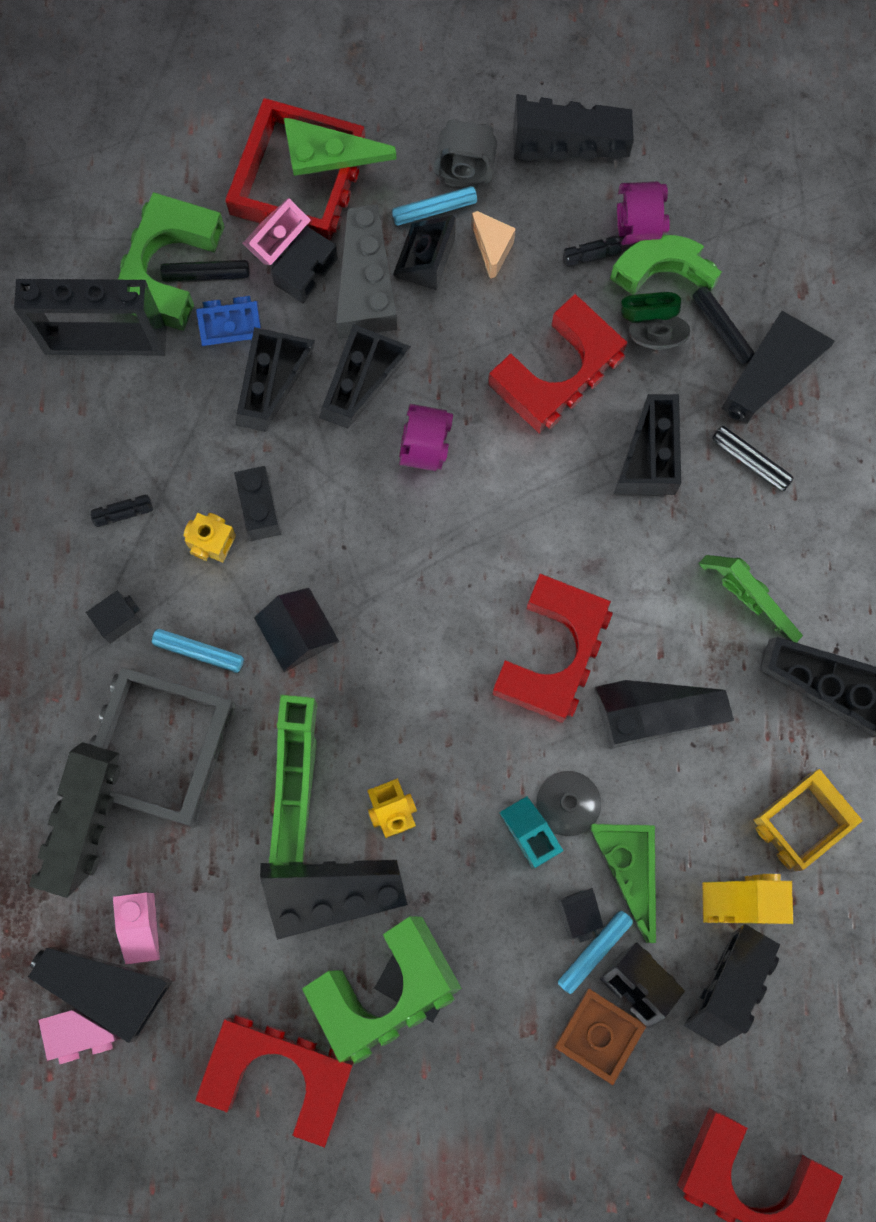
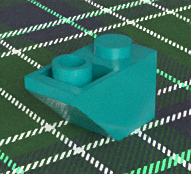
M528 796L499 812L532 870L564 851L548 823Z

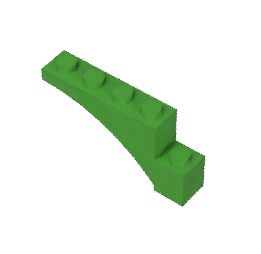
M281 695L277 723L275 803L269 863H273V865H289V862H303L317 745V741L314 738L317 713L315 698Z

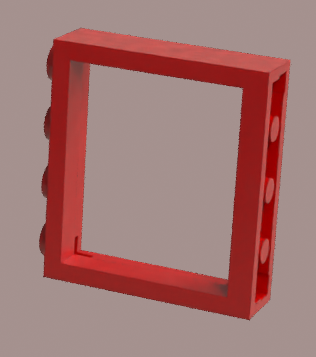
M263 98L225 199L229 215L260 224L277 208V206L248 198L276 122L285 125L284 118H291L365 138V127ZM360 165L340 168L322 219L307 215L311 221L306 226L331 241L333 233H336L337 229L340 230L342 221L340 213L342 208L348 207L351 196L349 188L351 182L356 183L358 179Z

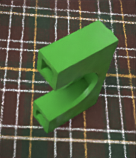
M153 192L150 201L146 202L142 208L141 223L139 228H135L132 233L131 247L128 254L122 257L120 264L121 272L117 280H146L165 325L184 331L194 307L190 292L153 280L147 274L148 263L158 249L172 243H184L215 253L225 226L220 212ZM130 287V292H137L140 295V287Z
M409 916L383 934L403 975L401 998L396 1007L383 1017L373 1015L360 1004L343 970L328 971L302 988L339 1063L352 1060L356 1064L368 1058L372 1054L370 1050L378 1043L384 1046L400 1036L397 1032L406 1025L412 1028L423 1022L427 1018L425 1015L427 1011L433 1007L439 1010L455 1000L453 994L462 989L423 917Z

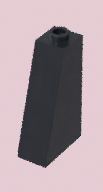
M781 311L730 392L722 409L732 419L744 421L748 424L822 360L835 340L788 313Z
M48 947L45 951L40 950L30 964L33 970L28 976L29 979L128 1043L136 1041L173 982L166 977L58 947Z

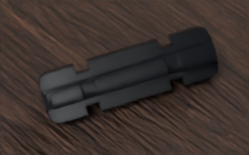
M612 236L606 238V241L600 239L579 245L580 248H576V246L565 248L563 257L566 265L572 266L579 264V260L587 262L606 257L605 254L607 253L609 255L618 254L621 252L622 246L619 237Z
M145 494L135 497L136 500L134 501L127 499L109 504L106 509H103V507L92 509V521L95 526L100 527L107 525L110 520L114 523L135 517L139 512L141 515L149 513L153 510L151 499Z

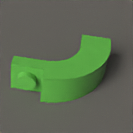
M662 235V239L639 241L626 250L614 264L610 280L632 295H635L643 283L652 275L660 272H674L686 277L700 288L703 286L707 287L711 292L717 285L722 271L712 261L700 257L704 248L702 244L682 236Z

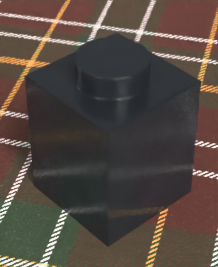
M118 590L86 612L100 634L110 644L142 622L136 614L140 611V608L130 595L124 598Z

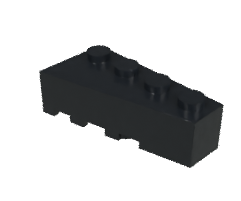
M779 637L769 639L760 670L873 737H876V666Z

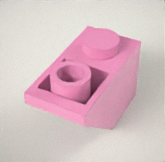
M77 1009L38 1020L47 1061L58 1058L59 1064L80 1059L79 1052L90 1048L93 1055L113 1049L112 1042L121 1039Z

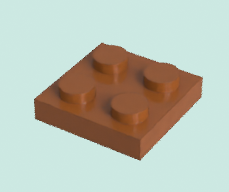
M587 988L556 1041L554 1048L613 1085L646 1026L635 1017Z

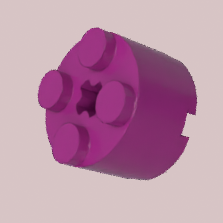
M658 181L621 183L618 195L623 194V202L617 203L619 237H625L621 244L634 245L643 240L662 239L663 233H668L670 227L669 215L664 214V203L668 199L667 185L660 184Z
M410 403L406 416H409L408 422L404 424L399 465L435 472L437 469L441 470L443 462H446L449 447L448 443L443 442L446 440L448 432L451 431L453 414L447 413V410Z

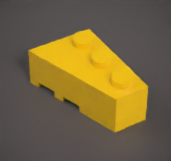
M781 874L745 876V881L702 883L703 923L793 924L792 881H781Z

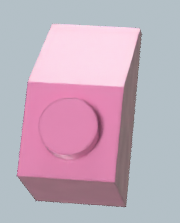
M287 198L257 226L242 244L264 265H272L311 219L290 198Z
M146 892L113 897L115 929L125 964L160 960L154 893Z

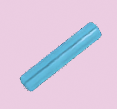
M469 186L393 208L392 218L395 225L399 226L475 204L477 202V194L474 187Z
M156 629L152 636L151 643L156 647L238 673L242 668L244 658L241 655L162 629Z
M618 911L558 980L559 986L567 993H573L633 924L632 918L624 911Z

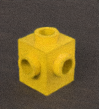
M197 513L194 521L190 520L187 523L183 536L185 537V543L191 549L190 553L195 557L205 561L210 557L224 563L236 534L233 528L225 524L226 521L220 516L213 513H208L207 516Z
M398 778L367 790L373 808L368 809L369 816L374 828L381 826L385 838L416 826L412 817V813L417 812L416 806L410 793L404 795Z

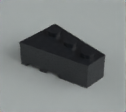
M353 324L319 418L348 429L405 361L411 346Z
M254 327L237 409L236 426L267 431L311 357L315 340Z
M679 394L647 395L614 494L675 495L681 485Z
M746 924L737 929L732 934L714 968L716 973L709 989L704 988L699 996L703 1002L698 1013L692 1018L689 1016L684 1026L719 1047L742 1033L746 1034L754 1021V1016L751 1014L754 1005H758L766 993L767 986L763 985L767 975L770 976L778 965L779 958L776 954L780 944Z

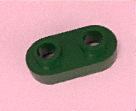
M673 292L629 295L621 301V315L632 323H640L651 319L669 320L677 316L681 311V297Z

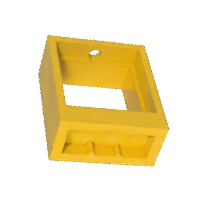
M820 769L810 772L753 819L757 824L755 830L766 843L771 842L779 851L777 857L781 863L789 870L793 868L794 871L806 869L863 821ZM808 788L838 825L799 857L769 819Z

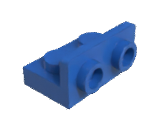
M250 296L232 298L233 304L221 305V300L202 302L203 308L196 309L202 346L251 340L254 327L261 328L258 301H251Z

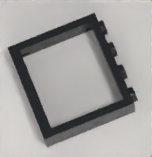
M16 279L14 310L45 355L165 356L167 327L146 280ZM130 287H140V295L137 292H130ZM45 313L136 314L140 323L50 322ZM51 331H58V336H52Z

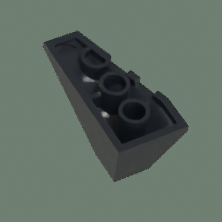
M623 680L595 687L610 749L734 721L727 692L723 689Z

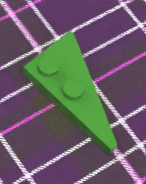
M284 118L294 176L397 159L395 146L295 119Z
M706 555L698 563L704 570L714 569L724 576L722 585L735 594L739 600L758 616L764 611L776 625L774 630L782 637L796 643L802 638V633L769 596L767 586L761 581L756 580L749 572L751 568L744 560L738 557Z
M591 824L590 830L645 942L656 943L655 825Z

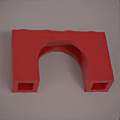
M576 294L554 313L551 325L578 352L582 367L576 375L562 382L541 380L532 374L511 353L489 373L488 385L539 434L546 427L548 429L553 428L562 418L560 414L567 407L573 409L583 398L582 393L588 387L594 389L605 376L603 373L610 367L615 369L626 357L624 351L627 341Z
M539 574L526 609L556 620L570 631L575 642L574 660L566 669L555 674L536 673L505 660L492 695L561 723L564 722L566 716L573 717L579 703V699L574 698L578 686L585 687L591 671L585 667L589 657L596 658L602 641L597 640V636L601 628L607 629L613 612L608 611L611 601Z
M235 1014L233 1019L229 1017L224 1019L195 1101L228 1112L233 1107L245 1070L254 1059L267 1054L285 1056L300 1068L306 1084L304 1103L292 1136L325 1148L354 1064L353 1061L339 1063L332 1048H330L328 1053L317 1049V1042L300 1036H298L297 1041L284 1037L286 1033L284 1030L267 1025L265 1030L252 1026L253 1019L239 1014Z
M709 1108L677 1183V1186L685 1192L683 1196L685 1200L700 1208H703L704 1203H707L716 1208L715 1215L727 1222H735L736 1219L742 1222H826L843 1176L804 1155L801 1157L788 1191L778 1202L767 1207H752L741 1202L733 1189L731 1171L748 1128Z

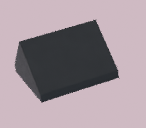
M453 215L412 223L393 275L396 278L437 290L455 241L456 218Z
M310 588L278 595L254 617L284 672L339 643L336 634Z

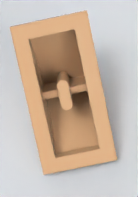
M476 211L472 213L471 228L491 279L497 276L514 244L516 228Z

